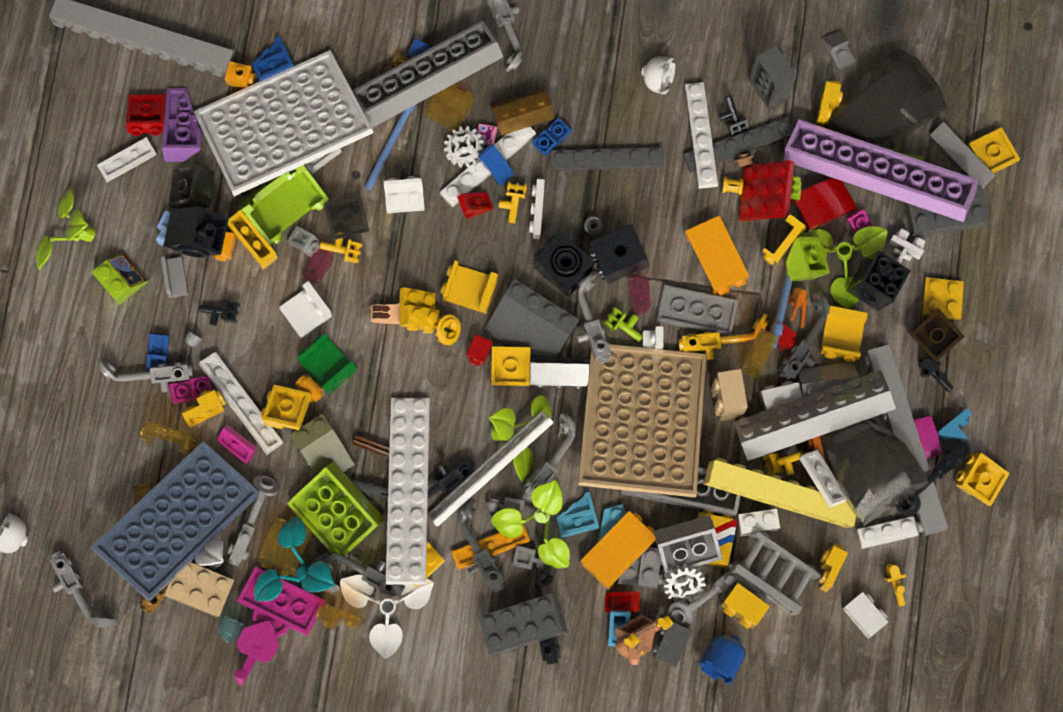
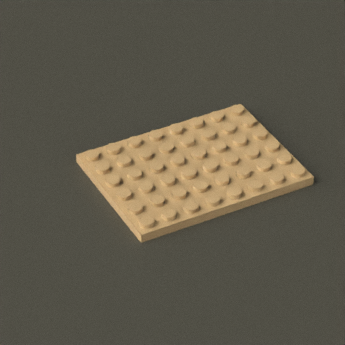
M610 344V360L599 363V361H595L591 350L578 485L696 497L706 354Z

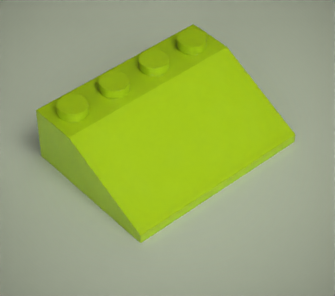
M334 461L326 466L287 503L331 553L337 552L347 555L385 520Z

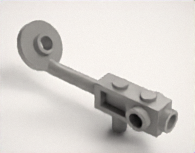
M486 0L498 27H505L516 52V55L512 54L507 60L509 65L505 71L515 70L523 60L521 57L523 54L522 47L511 25L515 20L513 14L519 13L518 6L509 7L507 0Z
M592 272L589 276L585 275L578 285V301L586 323L583 326L585 333L576 335L578 343L588 340L595 361L604 363L610 360V344L606 341L605 331L601 327L599 319L593 320L584 296L586 291L589 292L595 285L594 280L597 275Z
M102 357L98 360L100 371L108 379L111 378L114 381L151 379L152 384L160 383L161 392L169 391L168 382L189 380L191 376H194L193 366L189 365L188 362H175L168 365L163 363L158 364V366H151L150 371L118 375L117 368L111 361H107Z
M567 413L560 414L559 417L560 429L566 436V439L549 462L542 461L540 466L534 470V474L525 482V486L521 490L523 492L522 497L530 503L532 502L531 494L537 486L555 480L554 476L558 470L554 467L570 447L575 437L576 426L573 419Z
M257 475L252 481V485L260 493L255 500L247 522L243 523L236 543H231L227 554H230L228 563L239 566L241 560H246L250 551L247 549V546L254 532V523L266 496L276 495L279 490L278 483L269 476Z
M62 551L54 553L51 556L50 562L60 582L52 586L53 591L56 593L64 588L67 594H73L83 615L90 623L96 624L95 627L110 629L112 625H118V620L110 619L111 616L99 615V618H94L79 590L83 588L79 574L75 572L72 566L71 559Z
M745 559L739 562L735 560L727 568L730 570L733 565L743 564ZM727 570L711 583V588L688 605L682 601L672 603L668 609L669 618L672 622L683 627L690 626L694 621L693 611L716 593H722L734 582L737 581L739 583L741 580L730 574L729 570Z

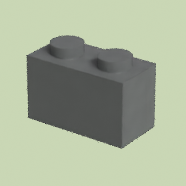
M674 622L668 629L663 630L662 628L660 633L663 636L661 643L656 642L652 652L655 654L654 659L676 668L692 630Z

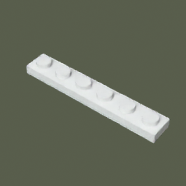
M704 82L685 84L699 189L718 187Z
M527 127L506 134L494 146L507 161L536 136V132L531 127ZM477 159L476 164L469 166L440 192V195L453 208L459 203L457 196L462 193H470L489 177L491 173L483 166L480 159Z
M214 352L200 361L199 365L266 455L280 447L283 441L272 427L264 425L261 419V412L217 353Z

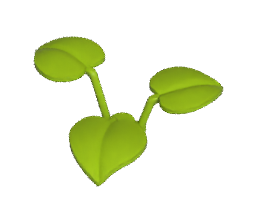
M69 187L64 193L58 205V216L64 218L66 215L69 218L66 237L49 238V236H44L36 249V264L39 270H41V267L51 255L53 241L74 240L78 242L81 239L92 242L95 237V228L88 226L80 209H75L70 215L69 211L73 208L74 204L72 187Z
M865 227L858 230L853 237L857 247L851 246L847 242H842L833 249H830L833 246V238L825 230H812L802 233L800 236L820 237L825 257H827L828 252L836 251L838 258L843 260L845 278H837L831 284V295L845 309L853 307L859 301L858 298L846 291L853 277L848 278L847 260L852 257V250L857 251L860 249L865 257L872 255L878 250L882 252L885 247L888 231L882 227Z
M543 395L536 396L531 403L532 416L535 418L541 411H544L551 419L552 411L548 398ZM511 408L499 409L489 417V420L494 425L491 430L492 439L494 441H504V444H506L514 437L515 428L525 426L530 421L515 424L516 416ZM528 447L513 459L515 470L521 482L528 478L534 466V457Z
M556 479L541 484L533 490L531 499L537 510L527 518L522 519L521 512L516 508H504L493 515L491 523L502 535L508 538L518 537L524 529L522 523H526L532 518H535L539 523H545V543L538 547L539 557L545 564L554 568H567L570 565V549L568 544L563 539L556 537L548 541L549 519L552 515L557 514L563 505L562 491Z

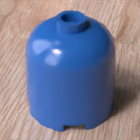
M733 634L729 636L718 635L711 641L697 666L702 665L701 671L714 680H717L719 677L725 680L724 684L730 685L745 659V648L740 643V639Z

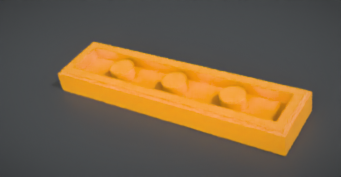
M522 523L524 529L518 537L508 538L499 532L477 542L482 551L487 549L490 556H496L531 541L524 523ZM470 544L451 551L458 570L475 564L472 556L476 554Z

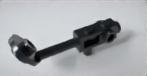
M959 443L957 446L951 445L945 452L947 455L934 466L932 473L913 490L903 489L896 494L894 499L896 509L905 516L916 514L921 507V500L918 495L937 478L942 479L957 464L961 466L967 460L966 454L970 451L969 447L965 443Z
M462 457L448 468H446L444 463H439L437 468L440 474L433 478L436 484L428 489V498L439 490L446 493L475 472L473 468L476 466L470 457L467 459Z
M546 568L537 576L535 598L543 596L541 588L548 586L554 580L557 572L556 568ZM557 637L540 641L543 661H546L547 665L558 663V659L561 658V649Z

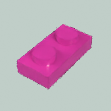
M228 425L222 429L217 439L219 444L245 464L251 461L257 450L255 445Z

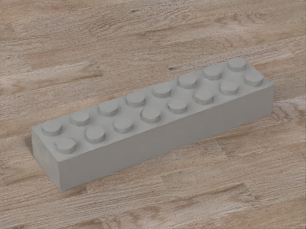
M482 20L352 90L371 128L496 62L503 58L497 41Z
M878 371L861 378L852 379L841 385H835L827 390L815 392L810 396L798 398L793 402L778 405L776 408L761 411L756 415L744 417L734 423L746 458L749 461L895 410L896 407L882 371Z

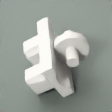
M900 229L896 235H893L889 242V245L895 247L893 253L899 256L897 261L901 263L903 258L910 261L912 257L919 260L924 252L925 240L916 237L913 244L906 241L910 233L903 229Z

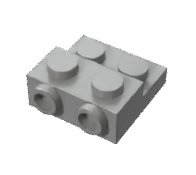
M648 547L619 577L618 584L657 589L658 585H662L663 573H659L660 565L663 566L658 548Z

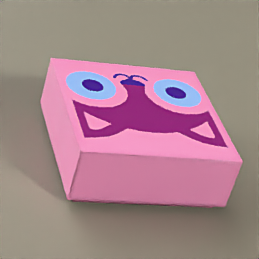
M479 124L477 133L481 134L485 145H494L497 127Z

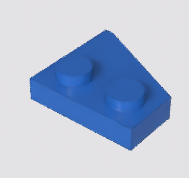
M277 36L274 39L273 45L269 49L266 48L262 56L257 58L252 64L259 81L294 67L280 36Z

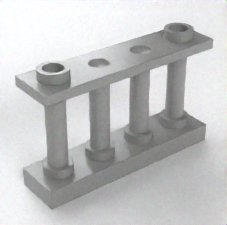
M757 531L752 533L750 537L756 540L754 546L743 564L733 565L729 573L790 615L799 614L802 609L797 601L809 579H818L821 577V574L817 572L816 567L811 564H805L770 540V536L765 532ZM762 546H765L772 553L759 575L755 576L750 572V566ZM781 557L788 564L776 584L771 587L766 583L765 578L777 558ZM795 567L804 574L791 596L786 597L782 594L781 589Z

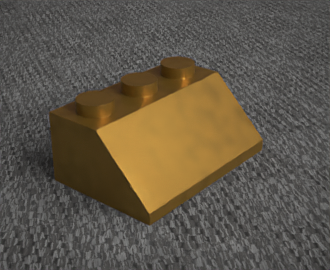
M543 88L490 105L501 136L555 119L553 105L547 91Z

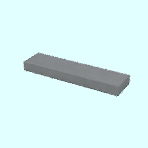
M945 122L930 134L969 177L979 180L978 185H982V189L996 176Z

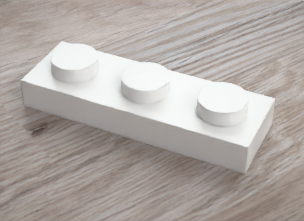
M146 137L99 163L97 166L108 183L157 154Z
M537 179V185H533L532 196H536L535 203H531V214L534 215V221H530L529 233H533V239H540L544 179Z
M815 450L802 455L800 460L828 507L830 508L845 502L848 498L819 451Z
M914 516L856 530L861 549L919 535Z

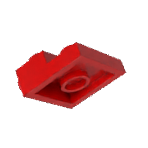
M129 94L126 116L127 132L134 136H140L142 133L158 136L163 133L167 95Z

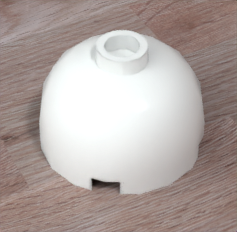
M665 56L653 57L647 65L643 66L642 76H644V82L651 91L660 94H666L669 91V88L666 87L668 82H673L675 75V63H672L673 58Z
M8 513L0 527V552L13 553L20 546L24 547L29 538L26 535L27 527L25 522L11 513Z

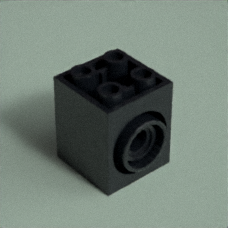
M199 206L171 209L163 246L196 258L221 255L229 218Z
M633 225L590 242L592 248L589 249V252L595 263H599L596 266L601 279H606L608 284L650 266ZM625 251L624 255L618 256L620 252Z
M559 232L557 235L553 234L548 239V245L544 249L540 248L534 255V269L569 298L578 288L583 277L591 274L595 261L563 233Z
M878 250L863 259L846 291L879 311L894 303L911 270Z

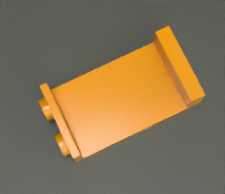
M720 215L685 231L684 237L687 242L690 241L713 288V295H724L730 291V288L734 286L739 288L747 283L749 274Z
M628 511L580 561V564L607 590L614 585V582L652 543L656 542L653 532L655 530L650 526L646 527L642 523L643 519L635 512L632 514Z

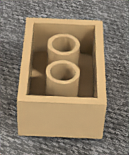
M741 369L718 372L712 383L711 395L712 398H716L714 412L715 416H719V421L742 418L748 408Z
M190 562L164 587L162 595L212 616L219 617L234 580Z

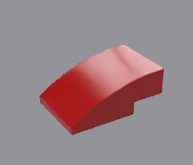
M835 178L802 190L800 200L790 199L808 232L822 225L825 226L858 209L843 181Z

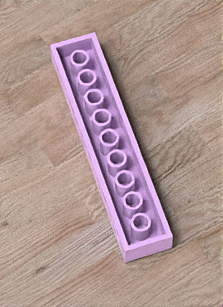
M798 120L785 148L784 161L791 160L794 162V165L964 222L979 182L978 179L802 120Z

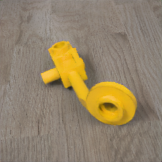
M764 313L761 320L757 318L753 326L755 332L750 334L720 337V332H704V334L695 335V333H691L687 336H682V339H678L679 350H683V352L706 351L707 360H714V350L721 349V344L746 342L756 339L758 334L762 335L768 324V321H766L768 315ZM693 341L696 345L692 346L689 342Z

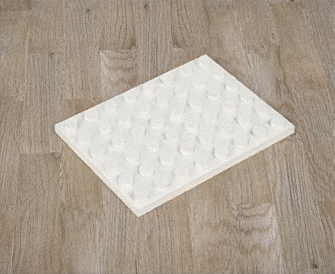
M330 50L194 111L234 196L373 133L365 114Z

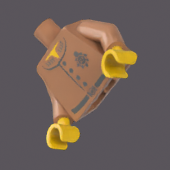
M641 614L616 628L617 643L615 648L621 656L629 659L631 665L640 664L641 656L651 651L655 633L662 628L663 630L668 629L673 625V622L669 616L653 621Z

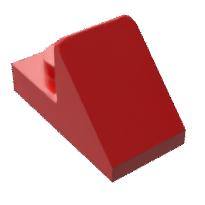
M487 192L462 193L457 196L466 219L494 209Z
M640 592L606 593L605 613H610V610L630 611V614L639 612Z

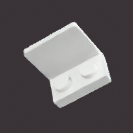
M410 176L403 180L389 178L387 181H384L387 213L424 211L422 178Z
M309 281L302 285L303 291L279 307L301 338L332 317L331 311Z

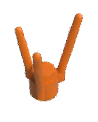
M794 288L792 293L789 294L787 302L788 305L791 301L790 304L794 306L790 321L794 320L798 307L802 306L800 327L804 328L806 305L808 302L806 297L808 293L803 289ZM776 316L773 319L770 327H772V324L775 323Z

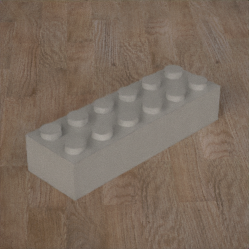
M698 467L696 497L621 490V494L699 511L708 510L718 515H731L733 518L737 515L740 495L704 485L707 469Z

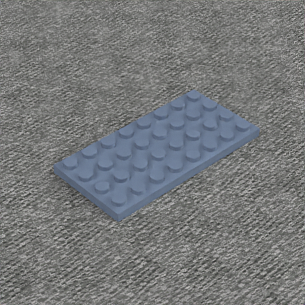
M203 441L109 529L91 549L150 602L196 557L210 540L215 539L247 508L260 492Z

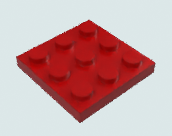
M785 160L744 166L738 220L746 222L789 216L794 171L793 161Z

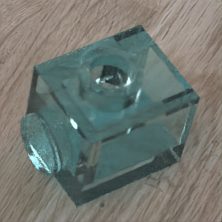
M224 615L216 634L225 643H237L245 625Z

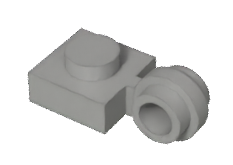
M505 497L504 505L500 504V500L489 499V502H486L487 511L498 512L499 509L516 508L521 514L523 512V500Z
M517 546L513 566L532 570L533 563H536V567L542 570L551 567L545 564L540 557L538 559L535 558L536 550Z

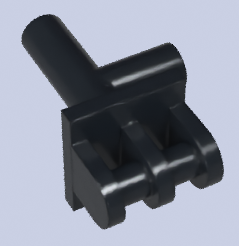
M732 95L726 96L725 101L728 110L718 114L719 120L723 121L731 117L732 120L725 122L731 137L735 136L736 133L741 134L744 130L749 131L748 120L743 116H738Z
M224 300L222 307L199 305L198 310L201 313L211 314L209 325L217 326L219 315H221L220 319L225 323H237L236 315L239 314L237 309L240 307V303Z
M930 358L920 360L918 366L924 372L921 375L923 378L932 375L947 392L953 389V386L946 380L947 374L939 373L937 370L942 364L940 361L934 362Z

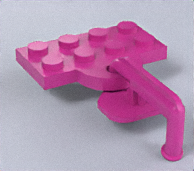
M255 566L237 600L238 603L254 610L252 616L253 625L244 628L237 640L239 651L248 655L242 669H237L234 673L236 683L238 685L245 683L256 660L260 662L272 660L279 647L277 638L286 634L290 628L308 637L325 604V600L281 579L283 588L277 598L267 602H257L254 598L255 584L260 575L265 571Z

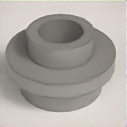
M591 216L586 219L584 229L590 235H597L603 229V222L600 218ZM594 223L597 225V228L592 229L590 225Z

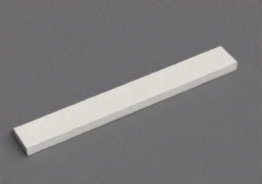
M541 411L428 513L433 523L438 527L554 422L544 411Z

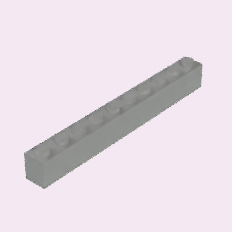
M55 0L49 15L52 23L57 27L64 28L65 26L71 28L76 33L85 32L92 38L99 39L101 37L111 44L120 43L128 49L134 50L136 48L147 55L156 54L163 60L169 61L172 59L182 66H187L188 64L194 66L196 70L202 72L207 70L218 77L226 76L229 62H234L235 59L233 50L72 0Z
M889 344L867 350L863 360L870 373L882 371L890 389L896 409L881 414V417L888 426L886 430L887 436L894 445L892 451L894 458L898 459L900 464L898 471L900 476L904 477L906 483L904 489L913 490L931 473ZM933 482L918 495L921 500V507L916 513V527L923 537L945 531L948 528Z

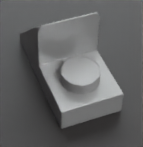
M840 31L822 38L837 71L855 64L856 61L847 46L849 40Z

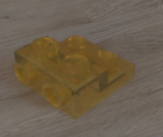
M456 83L434 94L432 100L423 111V115L452 133L453 129L458 130L475 105L474 95L467 90L462 92L457 89L458 85Z
M324 603L323 607H319L316 614L317 620L321 621L324 627L334 630L335 627L340 629L342 622L345 624L344 626L355 630L356 627L361 628L364 622L362 617Z

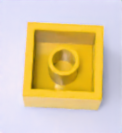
M739 583L736 584L721 605L726 615L731 618L735 616L740 620L738 623L746 629H749V627L753 629L770 607Z

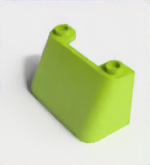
M302 165L267 181L237 205V208L244 213L269 245H275L281 241L282 232L308 211L321 210L326 206L325 202L329 198L306 167Z

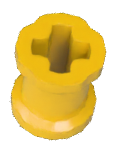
M724 176L722 193L734 192L741 195L743 178L736 180L728 179L727 176Z

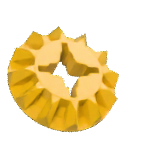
M443 315L442 319H438V325L434 326L437 329L434 335L438 337L437 341L443 345L454 344L460 336L461 325L457 317L453 315ZM445 327L449 328V330H451V332H450V331H449V332L444 331V328H445Z

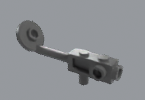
M819 291L811 296L813 309L819 316L818 320L804 340H797L795 345L791 347L789 354L782 361V365L778 369L780 377L787 381L795 379L804 363L810 367H813L816 363L810 357L814 350L810 344L829 315V302Z
M471 499L469 503L466 502L459 515L462 517L460 524L463 533L476 554L472 556L476 564L467 570L470 576L480 571L491 591L494 590L496 593L505 588L504 576L501 570L497 569L495 560L492 555H489L487 549L482 551L466 523L467 519L471 520L476 510L473 508L476 500ZM495 575L497 579L492 581L490 577Z
M327 551L314 559L315 562L323 561L326 564H331V560L334 558L363 574L361 580L367 582L372 587L382 590L386 595L393 597L396 595L401 596L405 589V586L402 584H392V586L386 584V572L384 571L386 560L384 559L380 560L377 567L371 563L368 567H365L337 552L329 554Z

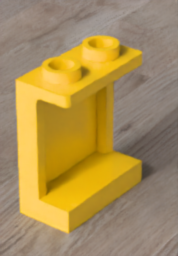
M791 214L785 221L786 225L793 230L776 252L772 254L766 248L762 250L763 259L771 265L774 263L779 265L792 248L795 239L800 237L806 229L805 225Z

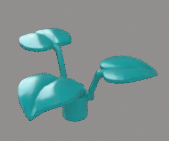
M297 516L283 525L278 534V541L283 548L291 547V550L303 566L298 568L296 572L297 577L278 576L277 571L274 569L262 573L256 581L254 588V598L257 602H267L277 598L283 588L281 579L293 580L298 583L302 581V587L308 592H320L335 586L331 570L325 562L317 561L308 567L309 565L305 563L296 551L295 546L303 544L306 538L305 524Z

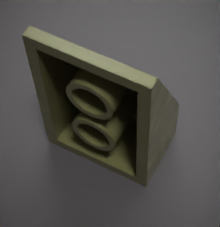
M323 414L302 426L300 430L290 434L293 442L316 476L333 461L343 472L355 466Z

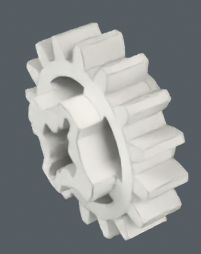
M468 126L466 130L459 127L458 132L453 129V135H447L449 141H444L446 146L444 152L447 154V159L451 160L453 165L458 162L459 167H462L463 163L467 167H469L470 162L476 164L475 159L484 151L482 146L485 143L482 140L481 134H478L476 129L471 131Z
M686 563L683 564V567L676 564V569L669 568L670 574H664L665 579L662 580L665 594L667 593L669 599L673 597L674 602L678 601V599H681L682 602L688 599L691 602L692 597L698 598V592H703V586H706L703 572H701L699 567L695 568L694 564H691L689 567H687Z

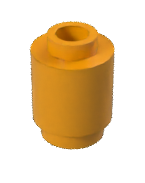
M303 375L295 383L297 390L311 393L310 403L319 401L323 396V388L310 376Z

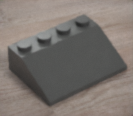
M514 279L485 327L484 332L508 347H531V357L557 358L579 325V319Z

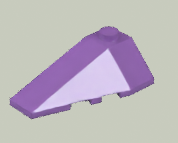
M167 88L162 143L165 162H184L201 150L202 133L186 88Z

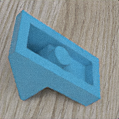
M968 408L938 431V438L965 441L967 436L958 426L962 428L970 422L968 418L972 413Z
M610 610L608 646H615L617 643L616 628L630 621V611Z

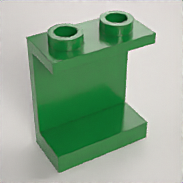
M326 333L323 336H317L313 340V345L302 349L297 358L300 365L328 395L358 371L355 364L343 355Z

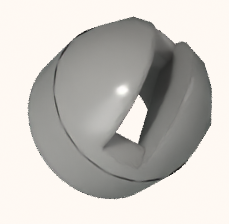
M191 331L188 332L185 338L186 344L190 347H196L202 340L201 337Z

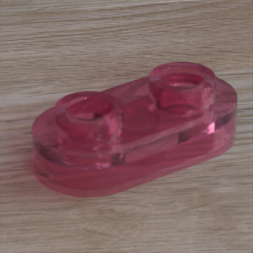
M318 249L304 270L305 279L312 284L319 283L334 261L333 253L328 250ZM326 254L327 258L322 260L320 256ZM312 270L317 271L316 275H311L310 272Z
M636 276L631 280L629 286L631 306L636 314L643 315L650 310L651 306L649 283L646 278ZM642 283L643 287L638 288L636 287V284ZM643 301L645 305L641 307L638 305V302Z

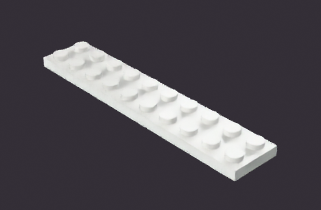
M391 398L386 584H426L430 398Z

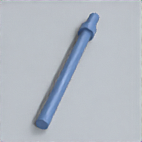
M415 105L402 112L364 186L365 189L371 191L410 113H413Z
M787 273L775 323L772 324L771 328L772 336L769 346L772 348L777 347L779 336L783 332L782 323L792 281Z

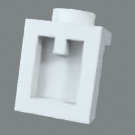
M656 326L655 331H643V348L663 349V327Z

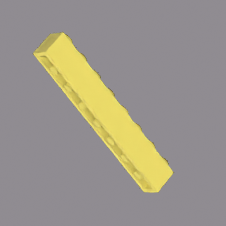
M716 458V460L710 461L708 464L704 485L841 527L849 528L855 524L859 504L854 503L851 498L829 508L816 487L799 486V482L792 480L786 482L777 475L766 476L763 475L764 472L761 470L752 469L750 471L745 469L746 466L727 464L728 461L721 458Z

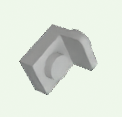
M298 226L287 240L291 246L303 251L310 258L321 244L314 234Z

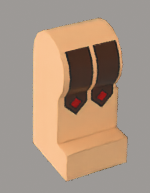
M400 303L371 305L370 321L382 324H399Z

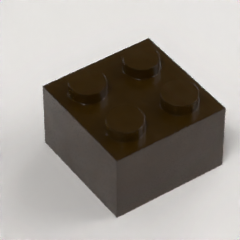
M936 308L909 333L934 362L939 361L965 337L939 308Z

